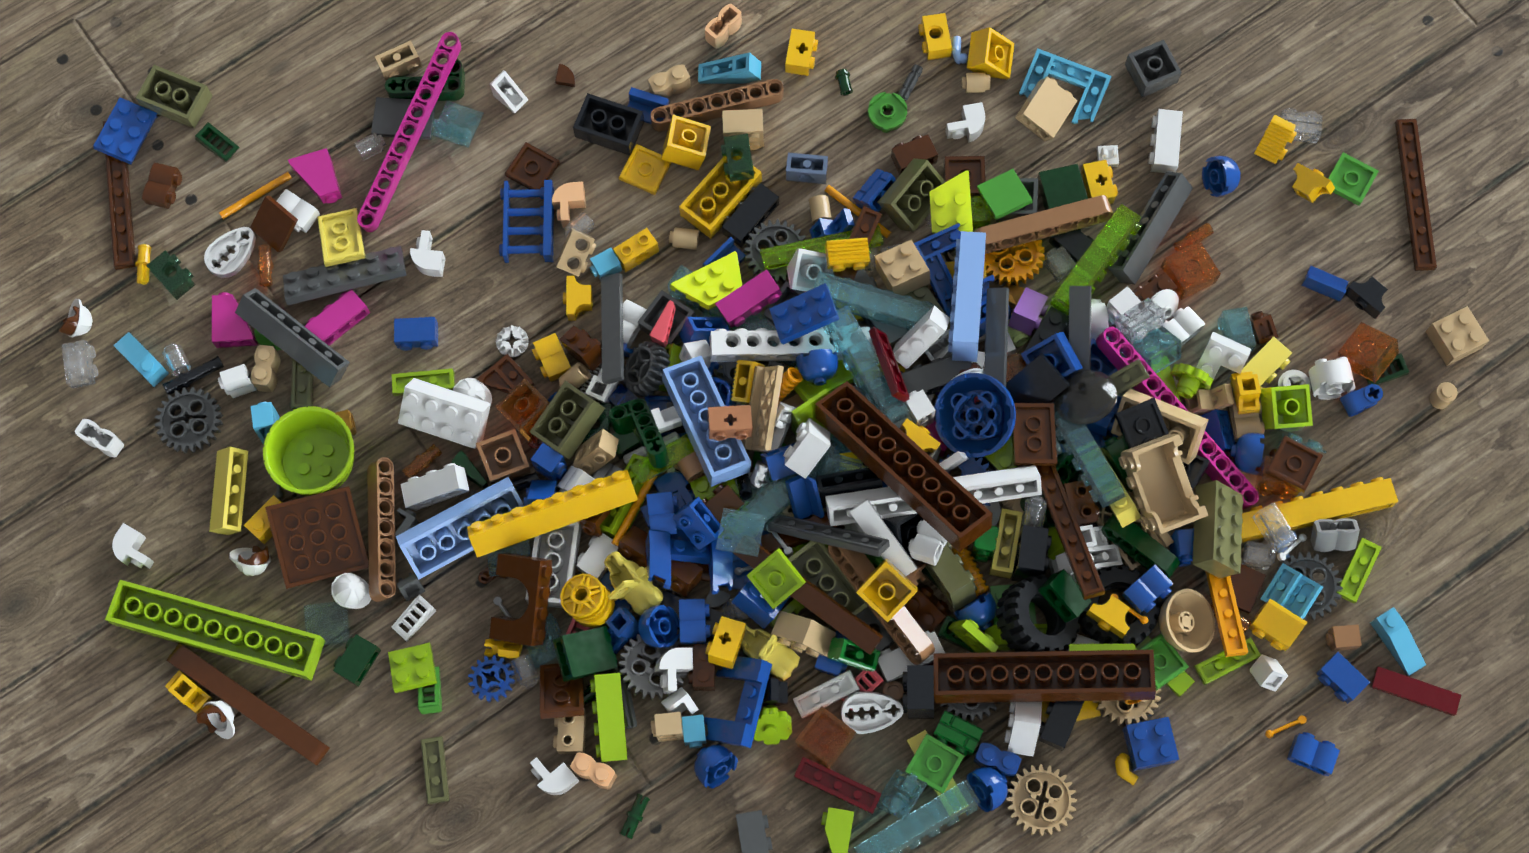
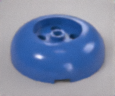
M981 373L963 374L952 379L939 393L934 408L936 410L935 427L940 439L950 450L955 453L957 451L964 452L967 457H984L998 451L1009 440L1016 421L1015 404L1007 388L997 379ZM976 396L981 400L979 405L974 402ZM991 410L995 413L993 419L989 416ZM964 411L966 412V413H965L966 420L963 419V412H964ZM979 425L983 428L980 430V435L976 432V428Z

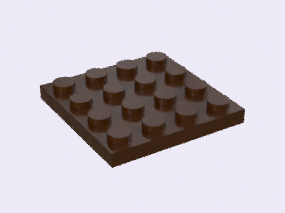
M349 486L265 507L286 589L369 568Z

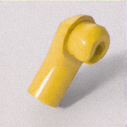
M1120 753L1115 759L1116 773L1122 779L1134 785L1139 776L1129 770V756L1126 753Z

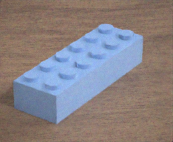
M961 231V239H956L955 271L948 352L952 353L953 361L977 362L986 233Z
M702 355L663 369L662 381L678 416L681 417L683 427L710 486L713 487L749 473L751 460L741 440L736 438H727L723 441L709 439L708 407L725 405Z
M506 477L397 535L396 539L419 580L474 550L467 531V527L471 526L472 523L485 521L496 514H504L510 512L515 507H524L509 477Z

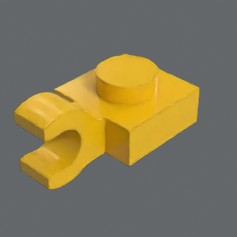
M486 639L484 646L491 647L492 649H486L484 655L492 657L498 653V657L519 659L523 645Z

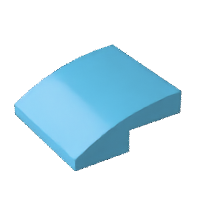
M1282 563L1262 595L1261 600L1267 602L1269 599H1272L1304 619L1323 586Z

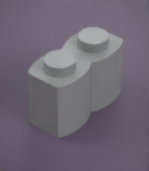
M1350 518L1338 520L1319 519L1314 521L1311 534L1313 549L1320 552L1332 550L1351 551L1356 549L1360 531L1358 523L1355 519Z

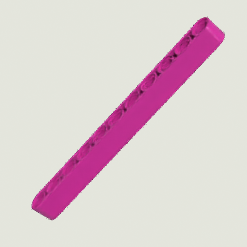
M446 32L442 35L358 214L357 221L366 232H374L378 228L461 51V42L454 32ZM449 41H456L453 46H447ZM447 58L446 63L439 64L440 59ZM433 76H439L436 82L430 81ZM425 93L431 94L430 98L426 100L422 99V96ZM423 111L420 117H414L415 112ZM408 129H414L413 134L405 135ZM406 146V150L403 153H397L399 147ZM392 164H398L396 170L389 171V167ZM383 182H389V186L386 189L380 188ZM375 200H381L379 206L372 207V203ZM371 217L373 219L369 225H364L366 218Z
M1108 327L1098 335L1096 339L1098 348L1117 370L1124 368L1137 359H1140L1150 377L1134 386L1135 391L1158 400L1162 399L1168 404L1188 411L1117 328ZM1147 383L1151 385L1152 390L1148 388ZM1205 431L1197 455L1210 460V464L1205 472L1213 481L1217 480L1247 497L1248 502L1243 496L1242 510L1257 503L1259 499L1257 490Z

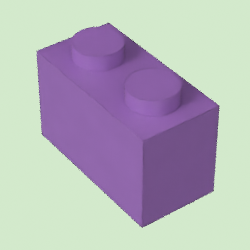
M1026 287L1012 313L1008 326L1031 335L1033 329H1038L1041 324L1042 318L1040 316L1044 317L1049 306L1045 305L1048 296Z

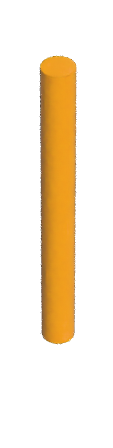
M289 172L284 173L222 210L219 214L222 219L227 218L292 179Z
M828 185L824 191L859 217L862 209L832 186ZM878 223L876 231L885 238H888L892 232Z
M650 471L637 495L638 500L633 502L611 542L613 545L618 547L619 540L628 531L646 498V494H648L658 476L657 472Z

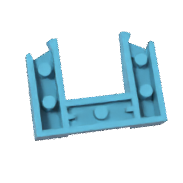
M1037 48L1019 95L1024 94L1028 98L1039 80L1047 76L1054 77L1085 89L1071 123L1078 124V120L1090 119V122H1093L1112 76Z

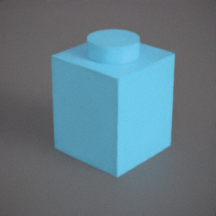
M611 247L590 258L592 265L589 267L594 277L598 276L600 281L601 277L622 271L621 263Z
M704 715L682 717L685 746L689 745V748H700L702 744L707 743Z

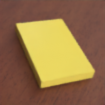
M357 208L318 216L325 267L365 259L361 226L357 221L359 214Z

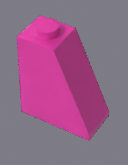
M327 148L288 159L293 171L323 204L334 203L338 199L343 198Z
M227 292L212 295V343L216 348L256 346L257 340L249 324L235 313L239 305L232 294Z

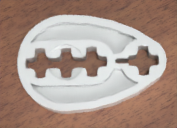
M249 227L234 229L223 234L208 246L205 251L204 261L213 275L220 278H229L240 272L254 249L256 236L252 229ZM245 234L248 235L250 238L247 240L245 238L243 239L242 236ZM230 248H231L232 250L234 249V250H235V253H234V254H232V253L229 254L228 250H229ZM223 255H224L225 257L227 256L229 260H228V261H224V260L222 261L221 257H222ZM218 263L221 265V267L217 268L214 266V264Z
M870 691L855 692L849 695L842 703L841 718L850 731L857 734H866L892 725L902 717L904 710L899 701L888 695ZM895 704L896 708H899V710L895 712V715H892L890 711H887L888 709H891V705ZM871 706L878 710V712L874 713V717L865 713L863 718L855 714L853 719H849L845 715V713L849 712L850 708L854 712H858L860 707H863L864 711H869Z

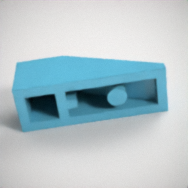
M750 52L701 63L698 68V82L700 84H744L761 80V61Z
M129 332L113 345L153 387L169 374Z
M1394 607L1370 622L1407 676H1410L1426 665L1406 623Z

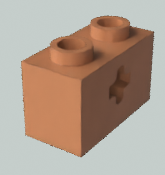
M751 405L708 407L709 439L723 441L727 438L743 440L752 437Z

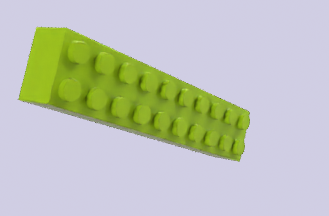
M119 580L105 618L106 621L115 626L310 681L313 679L326 641L320 635Z

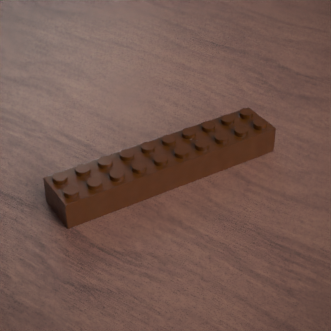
M848 381L815 403L816 419L958 552H961L992 528L993 513Z
M1153 649L934 654L935 703L1155 700L1156 685Z

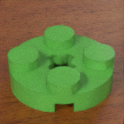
M881 92L875 95L869 103V121L874 127L884 133L900 128L907 118V104L905 100L896 93L886 94V92ZM883 109H892L891 115L883 114Z

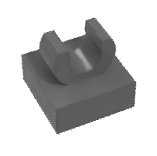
M409 573V577L403 580L400 578L399 582L396 583L406 601L425 592L415 573Z

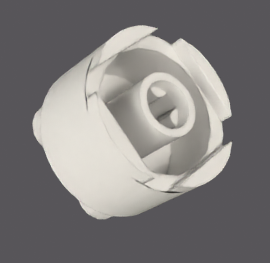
M1340 357L1329 361L1327 359L1316 360L1315 366L1310 368L1308 372L1313 396L1316 397L1318 395V398L1321 400L1337 399L1341 397V393L1347 391L1348 394L1355 390L1351 365L1347 357Z

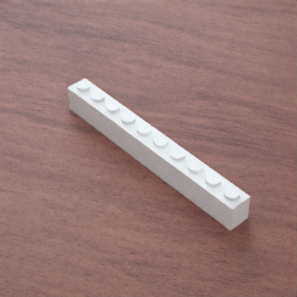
M1035 465L953 477L982 504L1042 495L1041 475ZM890 487L825 496L830 526L857 523L850 514V510L866 499L869 500L882 519L917 514Z

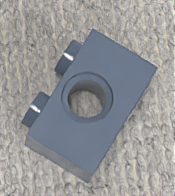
M788 153L786 181L826 184L828 156Z

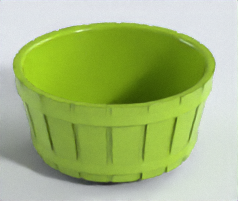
M316 406L300 407L287 412L272 425L264 441L263 460L265 461L264 464L268 474L278 485L295 494L311 496L337 489L347 480L354 463V441L351 431L346 426L344 420L334 412Z

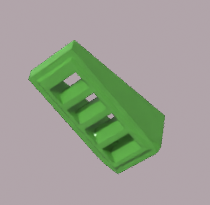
M435 667L437 678L435 687L418 688V709L421 714L442 712L439 667ZM435 693V696H424V694Z

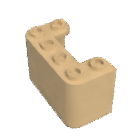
M1167 434L1122 451L1121 457H1119L1120 465L1126 470L1128 476L1126 477L1127 485L1133 490L1135 496L1133 502L1142 515V518H1140L1141 524L1145 530L1148 529L1151 533L1163 534L1208 516L1205 505L1199 506L1198 502L1195 501L1199 498L1198 495L1193 494L1180 457L1183 454L1182 450H1178V446L1183 444L1180 434Z

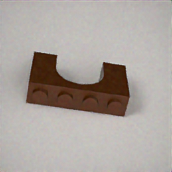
M499 553L496 575L520 580L527 589L529 603L526 612L519 619L508 616L491 617L489 638L527 646L543 645L546 636L545 624L548 616L547 606L550 595L552 560L514 553Z

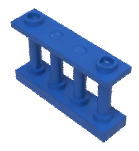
M544 180V187L540 189L510 190L509 182L504 181V188L500 189L501 200H504L503 244L499 245V254L503 256L505 263H509V254L535 253L543 255L545 262H553L554 208L552 197L554 185L552 180ZM541 197V199H544V206H540V208H510V198ZM510 216H540L544 218L543 224L540 227H510ZM510 235H540L543 237V243H540V245L509 246Z

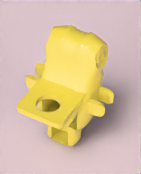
M618 551L612 552L606 557L604 564L610 572L609 579L615 589L608 595L609 599H614V601L625 599L632 606L634 612L640 616L646 609L661 604L663 594L659 588L653 585L652 580L651 582L648 581L647 567H640L635 562L625 559Z
M746 625V632L741 644L744 654L748 658L762 659L771 663L770 674L782 682L791 677L793 670L798 667L800 656L787 646L778 643L776 635H771L769 632L761 629L753 630Z

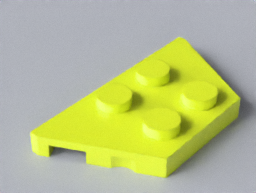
M964 171L929 192L931 229L933 234L958 223L961 224L958 228L960 232H973L969 171Z
M734 251L671 283L670 289L674 292L676 290L686 295L687 299L697 302L707 310L715 307L716 302L742 286L737 252Z

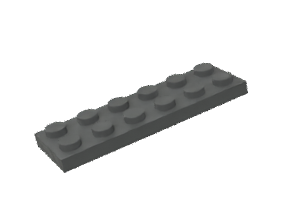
M390 247L385 250L365 254V259L329 267H325V265L310 267L283 275L284 295L287 306L407 276L402 247Z

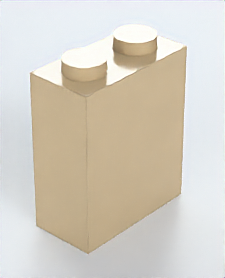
M1047 76L1038 81L1015 118L1046 142L1055 137L1078 100L1073 97L1071 92L1061 88L1056 80Z

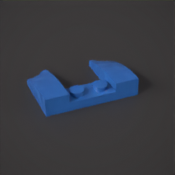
M960 223L914 243L930 270V284L938 298L937 302L949 318L952 309L953 279L941 255L956 248V239H961V232L958 230L961 225ZM994 275L983 279L982 301L987 299V288H989V282H994Z
M648 531L645 541L648 581L651 582L655 575L665 580L663 588L670 589L671 560L708 564L712 594H718V586L727 584L729 590H732L733 553L731 540L717 538L698 550L691 541L670 539L669 532Z
M737 657L733 670L723 667L721 670L718 669L715 676L745 681L735 721L704 717V723L708 728L706 740L751 748L772 667L771 663L762 659Z

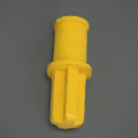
M147 244L138 245V258L135 262L137 267V283L143 285L149 282V269L152 267L150 262L151 247Z

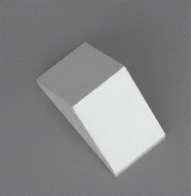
M504 70L490 83L493 96L513 113H516L528 101L527 97Z

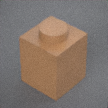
M1359 625L1334 626L1330 628L1328 633H1326V642L1330 646L1331 652L1356 650L1361 647Z

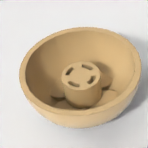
M1182 589L1170 595L1162 604L1158 619L1159 628L1164 639L1172 647L1189 653L1200 652L1208 647L1215 632V618L1209 602L1202 594L1192 589Z

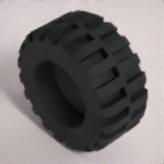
M1115 565L1110 566L1108 569L1102 568L1097 571L1105 592L1108 590H1121L1125 592L1141 577L1139 570L1134 569V571H1130L1129 566L1124 565L1121 568H1117ZM1100 596L1090 598L1092 602L1080 614L1078 624L1082 625V632L1085 635L1089 634L1091 636L1090 639L1101 644L1138 645L1151 633L1158 622L1160 598L1154 601L1156 606L1148 613L1143 611L1140 614L1147 616L1148 623L1142 624L1140 619L1136 617L1128 625L1130 629L1122 639L1110 630L1109 632L1102 630L1097 625L1098 622L1086 615L1093 603L1098 605Z
M1045 575L1029 576L1009 586L998 600L997 606L999 609L996 610V617L998 618V622H996L997 628L1002 632L1000 634L1001 638L1006 640L1007 646L1011 650L1014 649L1015 652L1065 651L1069 649V644L1074 643L1077 639L1076 633L1080 629V624H1078L1080 615L1066 623L1038 591L1048 579ZM1030 602L1036 604L1044 613L1047 621L1046 634L1040 632L1034 626L1029 614Z

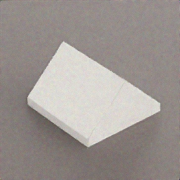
M797 248L787 266L790 289L807 292L826 283L830 291L834 271L833 269H827L826 254Z

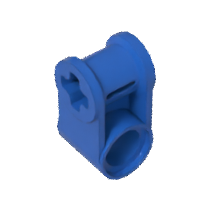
M1370 384L1342 396L1340 401L1348 416L1352 417L1376 405L1383 397V391L1380 386Z

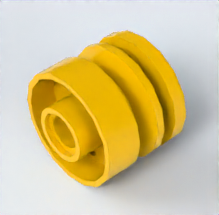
M582 573L573 576L565 583L561 591L560 600L562 607L584 627L595 628L603 625L613 614L615 607L614 599L608 598V595L611 593L610 590L591 574Z

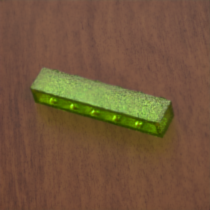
M1121 204L1053 295L1050 305L1069 315V286H1092V295L1096 289L1093 286L1097 281L1102 282L1107 274L1105 271L1109 265L1112 267L1119 258L1117 256L1120 250L1124 251L1129 245V237L1132 234L1135 236L1142 225L1139 223L1142 217Z

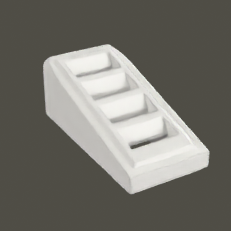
M419 594L392 625V628L407 642L436 610ZM420 605L426 609L424 613L418 608ZM414 611L421 616L419 620L412 615ZM408 617L415 623L413 627L406 621ZM402 623L409 629L408 633L400 627Z

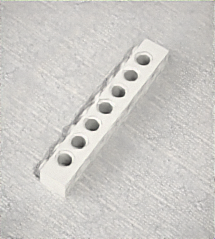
M821 327L793 340L798 343V346H791L789 342L783 345L779 340L777 331L766 328H759L755 331H747L744 328L736 329L735 331L716 329L711 331L709 338L710 362H736L737 360L796 361L798 355L803 353L805 357L809 355V351L817 349H831L832 354L836 351L838 360L875 359L877 354L868 332L870 327H860L858 329H850L849 327L829 329ZM814 340L818 342L819 345L813 346L809 343V341ZM830 340H836L839 345H832ZM850 340H857L859 345H853ZM731 341L734 342L736 346L729 347L726 343ZM753 341L757 346L751 347L747 342ZM774 341L777 343V346H770L768 342Z

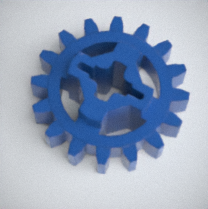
M493 655L492 660L484 656V662L477 660L478 667H471L474 674H468V677L473 681L468 684L470 687H475L472 691L474 695L480 693L478 697L480 700L486 697L489 703L492 698L499 702V696L502 695L506 698L505 692H512L513 689L509 685L515 683V680L511 678V676L515 675V672L512 670L508 671L511 665L510 663L504 665V658L497 661L496 655ZM493 665L490 669H484L487 666ZM502 670H504L506 675L505 681L501 678ZM478 676L482 678L483 681L481 688L478 684ZM486 676H494L498 682L490 681L489 683V680L486 678ZM500 688L496 692H491L493 689Z

